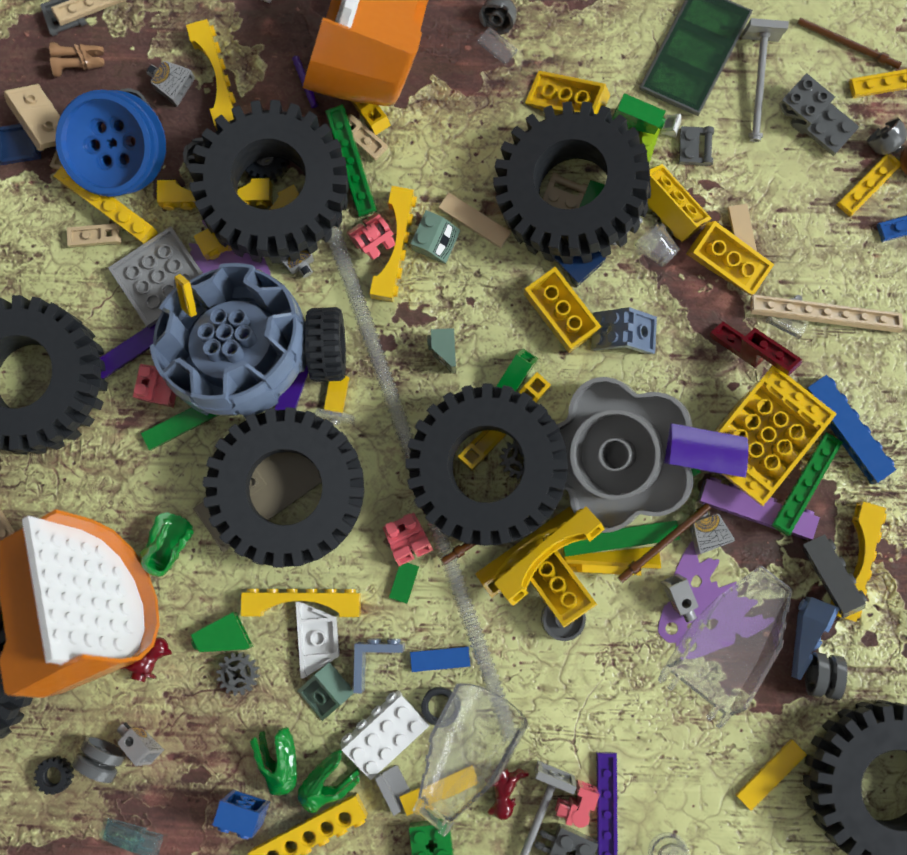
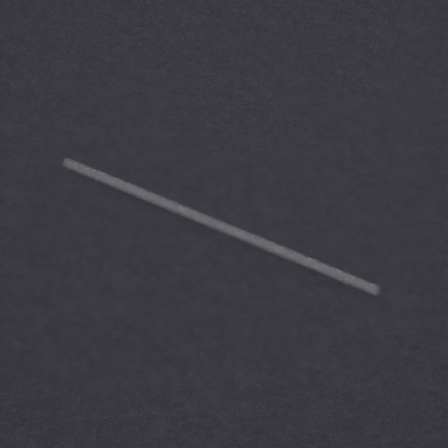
M333 226L331 228L332 237L328 244L331 245L330 249L333 250L332 255H334L335 264L338 266L339 275L342 277L341 281L344 282L345 292L348 293L349 303L352 304L351 309H354L353 314L356 315L354 318L357 320V325L360 326L358 329L361 331L360 335L363 336L364 346L367 347L368 357L371 358L372 369H375L376 380H379L380 391H383L382 397H385L383 400L387 403L385 406L389 408L387 411L391 414L389 416L393 420L391 423L395 425L393 428L397 431L395 433L399 437L397 440L401 442L399 445L403 448L401 449L404 452L403 457L409 459L411 450L408 448V442L410 438L413 439L414 434L411 433L412 428L409 427L410 423L407 422L406 411H403L404 406L401 405L402 400L399 399L400 395L397 394L396 383H393L392 372H389L390 366H387L388 361H385L386 355H383L385 352L381 349L382 344H379L381 341L378 339L379 335L376 333V328H374L373 318L370 317L369 307L366 306L365 296L362 295L363 290H360L359 279H356L358 276L355 273V268H353V263H351L350 253L347 252L346 242L343 241L344 237L341 236L340 226L339 228ZM430 522L427 523L430 526V532L432 531L433 533L431 536L435 539L433 542L437 545L435 548L439 550L437 553L438 555L440 554L441 557L439 559L453 551L454 547H451L452 541H449L450 536L442 533L436 525ZM455 558L446 565H443V563L441 565L445 567L443 570L447 573L445 575L449 579L447 582L451 584L450 589L453 590L454 601H457L456 607H459L460 618H463L464 630H467L466 635H469L468 641H471L472 653L476 655L474 658L478 661L476 662L480 667L478 670L482 672L480 675L484 678L482 681L486 684L485 689H488L487 695H490L489 701H492L491 706L494 707L495 718L499 720L497 723L501 726L499 727L500 731L503 732L501 735L505 737L503 741L504 743H510L518 740L521 736L517 733L519 731L518 728H515L514 716H511L512 711L509 710L508 699L504 697L506 694L502 691L504 689L503 686L500 685L502 682L498 680L499 674H496L495 663H492L491 651H488L489 646L486 645L485 634L481 632L483 629L482 627L480 628L479 625L481 623L477 620L479 617L475 615L477 613L473 609L475 606L471 603L472 598H469L470 593L467 592L466 581H463L464 575H461L462 570H459L458 558Z

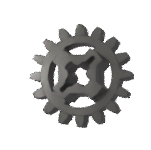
M513 439V444L507 442L508 448L502 447L501 449L505 454L499 456V458L504 459L500 466L506 467L503 472L509 471L510 478L515 474L517 480H519L520 475L524 473L525 461L523 460V464H521L520 461L515 459L518 456V452L521 457H524L520 445ZM513 448V456L507 458L509 451ZM515 465L519 468V471L512 469L510 466Z
M234 652L231 653V658L228 656L224 657L225 663H219L222 669L216 671V673L221 674L217 681L223 682L220 688L227 687V694L233 690L234 696L238 695L239 691L241 695L246 694L245 689L249 692L253 690L251 684H258L255 678L260 677V674L256 673L260 666H254L257 660H249L250 654L244 657L243 652H239L238 656ZM236 660L241 661L237 666L230 664ZM248 666H249V668H250L251 675L248 673V669H247ZM240 669V674L242 676L237 678V673L235 671ZM241 681L243 683H247L242 687H236V685Z

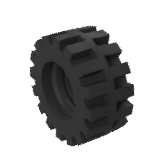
M61 756L51 757L42 761L34 772L36 774L34 780L37 781L35 786L40 787L38 790L40 792L44 791L46 795H55L67 789L72 783L71 779L74 778V774H72L74 768L70 767L71 762H67V759L61 758ZM51 767L57 768L61 773V780L57 784H53L48 780L47 772Z

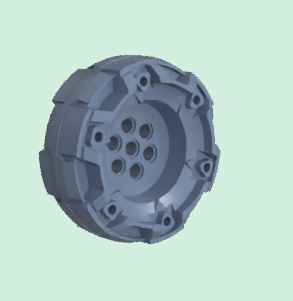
M243 263L220 264L219 269L203 273L189 281L197 315L190 317L181 309L177 288L175 287L159 307L162 312L155 327L153 344L150 345L155 367L167 386L190 407L206 416L210 413L222 416L242 414L244 417H247L253 413L255 415L262 413L266 409H270L278 404V397L291 386L300 372L305 371L307 365L305 318L289 290L277 279L256 270L253 265Z

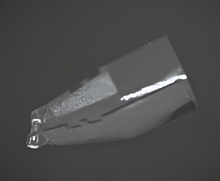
M469 683L456 684L429 736L430 746L425 758L427 762L425 773L422 774L418 800L412 811L416 815H421L437 828L439 834L443 837L446 836L455 820L502 777L528 728V721L522 712L503 697L483 687ZM425 806L431 809L444 821L441 822L437 817H435L432 813L425 809Z

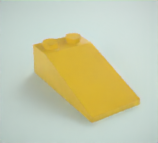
M538 70L525 104L542 111L544 107L552 105L555 115L563 114L562 102L572 101L575 112H580L582 101L591 102L594 114H598L601 106L606 107L610 93L604 83Z
M716 221L707 222L686 253L702 266L751 296L756 293L774 266L772 262Z
M558 551L554 552L539 566L530 580L532 586L563 627H566L597 605Z

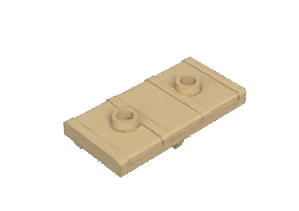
M35 84L4 91L5 102L38 151L56 146V129L60 115L40 85Z

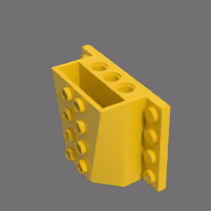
M772 365L763 377L736 403L714 430L715 432L748 438L746 478L722 475L760 506H764L837 414L790 376Z

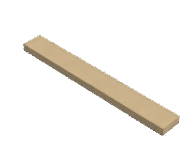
M754 294L750 297L751 314L901 333L903 330L902 313Z

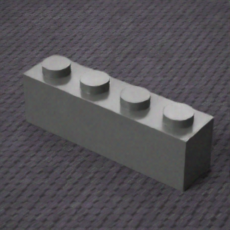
M824 534L803 544V551L834 605L840 608L839 613L841 617L845 618L865 609L867 598L863 591H858L855 586L857 582L853 574H848L846 571V563L841 555L838 556L836 554V547L832 539H827Z

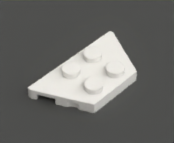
M296 602L300 676L305 678L339 657L337 617L302 602Z

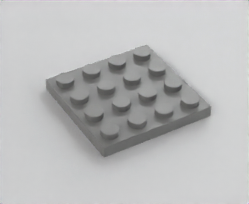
M171 226L108 267L148 328L157 323L162 312L159 309L160 305L176 287L174 276L181 274L190 281L203 274Z

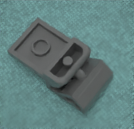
M806 73L782 99L779 105L785 116L793 117L791 125L802 135L806 133L834 156L857 131L859 126L831 103L835 96Z

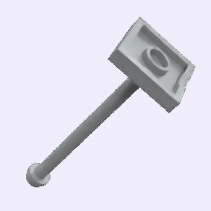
M751 18L742 32V39L760 40L753 129L748 136L751 142H760L763 137V133H760L767 44L768 41L779 42L782 35L788 30L789 21Z
M539 760L535 766V778L547 783L548 786L520 855H529L555 788L573 795L577 788L574 775Z

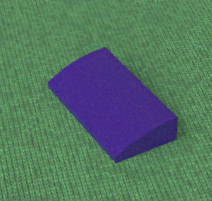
M670 423L664 463L746 478L748 438Z

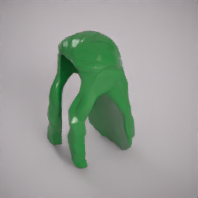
M169 512L157 515L149 532L147 545L140 552L142 568L148 574L156 577H161L171 570L175 561L179 558L180 551L185 547L192 534H194L193 525L180 515Z
M288 727L282 728L276 733L277 762H275L270 757L265 731H262L259 734V745L256 737L250 741L251 747L254 750L257 768L266 780L270 795L288 794L297 784L296 749L293 735Z
M341 749L331 753L318 764L299 787L297 792L298 801L308 812L316 813L326 803L342 799L359 783L360 778L358 775L360 770L357 767L339 785L326 787L323 785L325 779L340 764L341 753L343 752Z

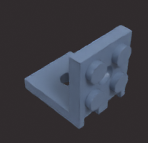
M630 307L593 312V316L602 327L591 336V350L629 348L649 355L655 354L656 316ZM611 325V331L607 334V329Z
M369 638L367 642L354 644L353 693H362L365 690L366 652L403 653L405 651V642H400V639L395 638L389 639L387 642H381V638Z

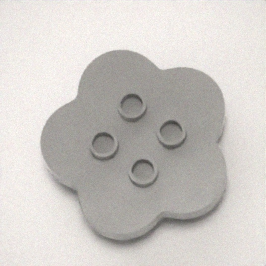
M609 377L594 378L582 384L571 399L567 419L557 424L566 446L568 471L564 489L569 493L573 512L575 513L577 510L587 506L605 528L602 532L606 533L626 527L640 514L663 516L676 511L684 505L693 488L691 468L664 463L670 423L692 427L690 414L683 403L673 396L660 392L637 394L624 382Z

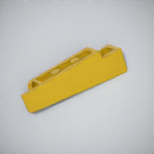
M653 547L566 556L564 560L573 572L620 575L628 569L630 563L636 562ZM660 552L641 568L661 569ZM641 571L638 572L636 575L641 576Z

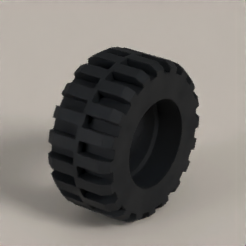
M338 307L311 308L306 312L305 347L309 377L314 382L341 381L345 378V327L342 310Z

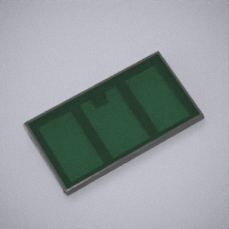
M685 0L641 82L639 90L699 116L753 10L730 0Z

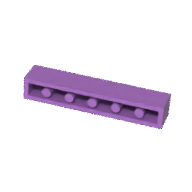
M713 477L703 480L697 502L703 505L707 503L712 508L773 528L771 524L783 505L777 503V499L770 497L764 506H760L746 493L739 490L736 485L730 483L728 486L721 484V480ZM805 509L791 535L805 540H813L820 517L815 516V512Z

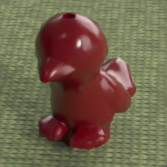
M157 637L154 647L141 660L120 670L131 671L130 678L141 682H146L147 678L156 679V675L152 674L156 661L163 656L172 655L167 641L164 638Z
M508 768L498 769L493 772L494 777L487 780L488 786L493 787L496 795L493 806L487 811L489 815H494L500 820H507L511 817L516 805L514 802L516 799H510V796L514 791L516 783L521 778L529 776V772L521 768L514 772H509Z

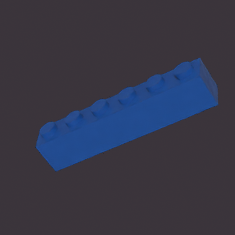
M825 375L805 388L837 414L828 426L837 439L843 442V447L870 484L879 483L896 471L893 460L882 451V445L877 440H874L869 427L860 421L858 412L847 403L848 399L843 393L838 391L836 383L831 377Z

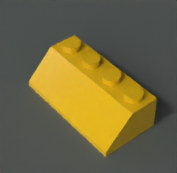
M663 164L650 169L651 197L647 199L648 207L660 217L664 225L671 229L673 235L683 242L712 218Z
M556 267L524 289V296L568 353L583 344L602 327Z

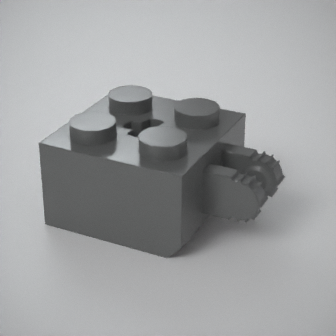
M560 823L555 835L545 830H541L539 833L543 838L552 841L550 847L538 841L534 845L536 848L546 852L547 855H568L566 852H571L572 849H574V855H595L598 847L596 839Z

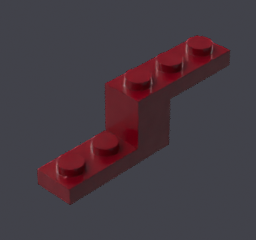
M722 322L710 332V337L754 368L763 360H766L789 376L802 364L800 357L756 328L744 336L725 322Z

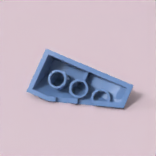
M813 597L802 599L798 606L800 611L797 618L791 677L799 680L802 679L813 659L812 651L821 646L823 632H829L840 609Z

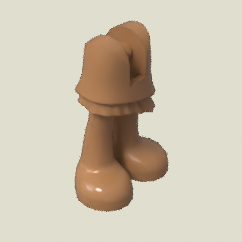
M51 42L49 51L53 76L60 77L64 68L81 67L84 70H90L105 66L103 58L94 57L104 54L103 47L80 44V46L74 44L75 47L59 46L58 43ZM62 56H79L78 58H61Z

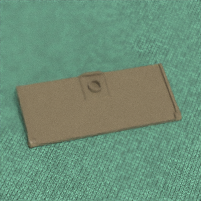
M282 452L271 455L257 466L251 477V501L257 512L266 520H269L322 483L321 475L317 467L308 458L300 454ZM204 501L193 509L216 541L220 551L224 553L231 546L225 544L220 539V533L216 527H212L209 521L211 516L208 508H205Z

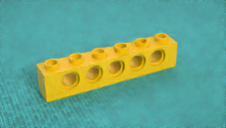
M355 793L252 848L248 855H269L271 850L276 851L278 855H306L317 844L321 847L327 844L332 836L340 837L348 832L347 828L353 825L356 828L364 824V819L367 818L368 813L358 793ZM340 813H348L350 820L343 821L340 818ZM322 823H331L332 829L329 831L325 830L322 827ZM306 831L312 832L314 839H306L304 833ZM287 841H293L296 844V849H289Z

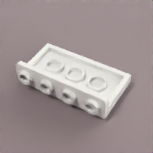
M398 690L390 693L381 706H376L366 720H361L352 733H347L342 738L341 750L372 780L430 725Z

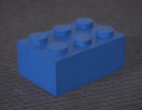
M232 790L220 801L212 826L218 827L217 830L224 833H229V831L237 833V836L242 839L252 838L264 823L270 801Z

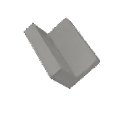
M395 765L375 777L393 816L401 812L403 808L399 796L410 792L398 765Z

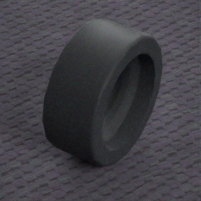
M435 687L429 690L421 704L425 720L435 726H446L456 718L459 710L456 695L445 687ZM436 695H445L451 701V712L444 718H436L429 711V701Z

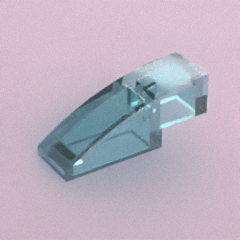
M108 818L102 839L139 855H159L164 835L147 831L145 827Z

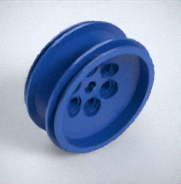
M93 90L73 99L62 112L56 129V149L63 168L80 187L101 196H119L137 192L148 186L157 177L165 160L166 138L158 116L139 97L119 90ZM120 121L124 123L123 130L119 127ZM102 123L106 125L105 131L101 128ZM132 136H133V137L135 138V140H136V143H135L134 146H133L132 143H131V138H132ZM97 140L100 144L99 149H97L95 145ZM126 154L129 156V163L125 161ZM108 156H109V157L111 158V160H112L111 165H109L108 162H107V157H108Z

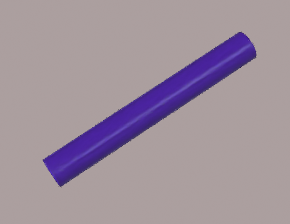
M294 56L292 61L303 85L306 73L299 56ZM304 89L311 108L318 107L313 91Z

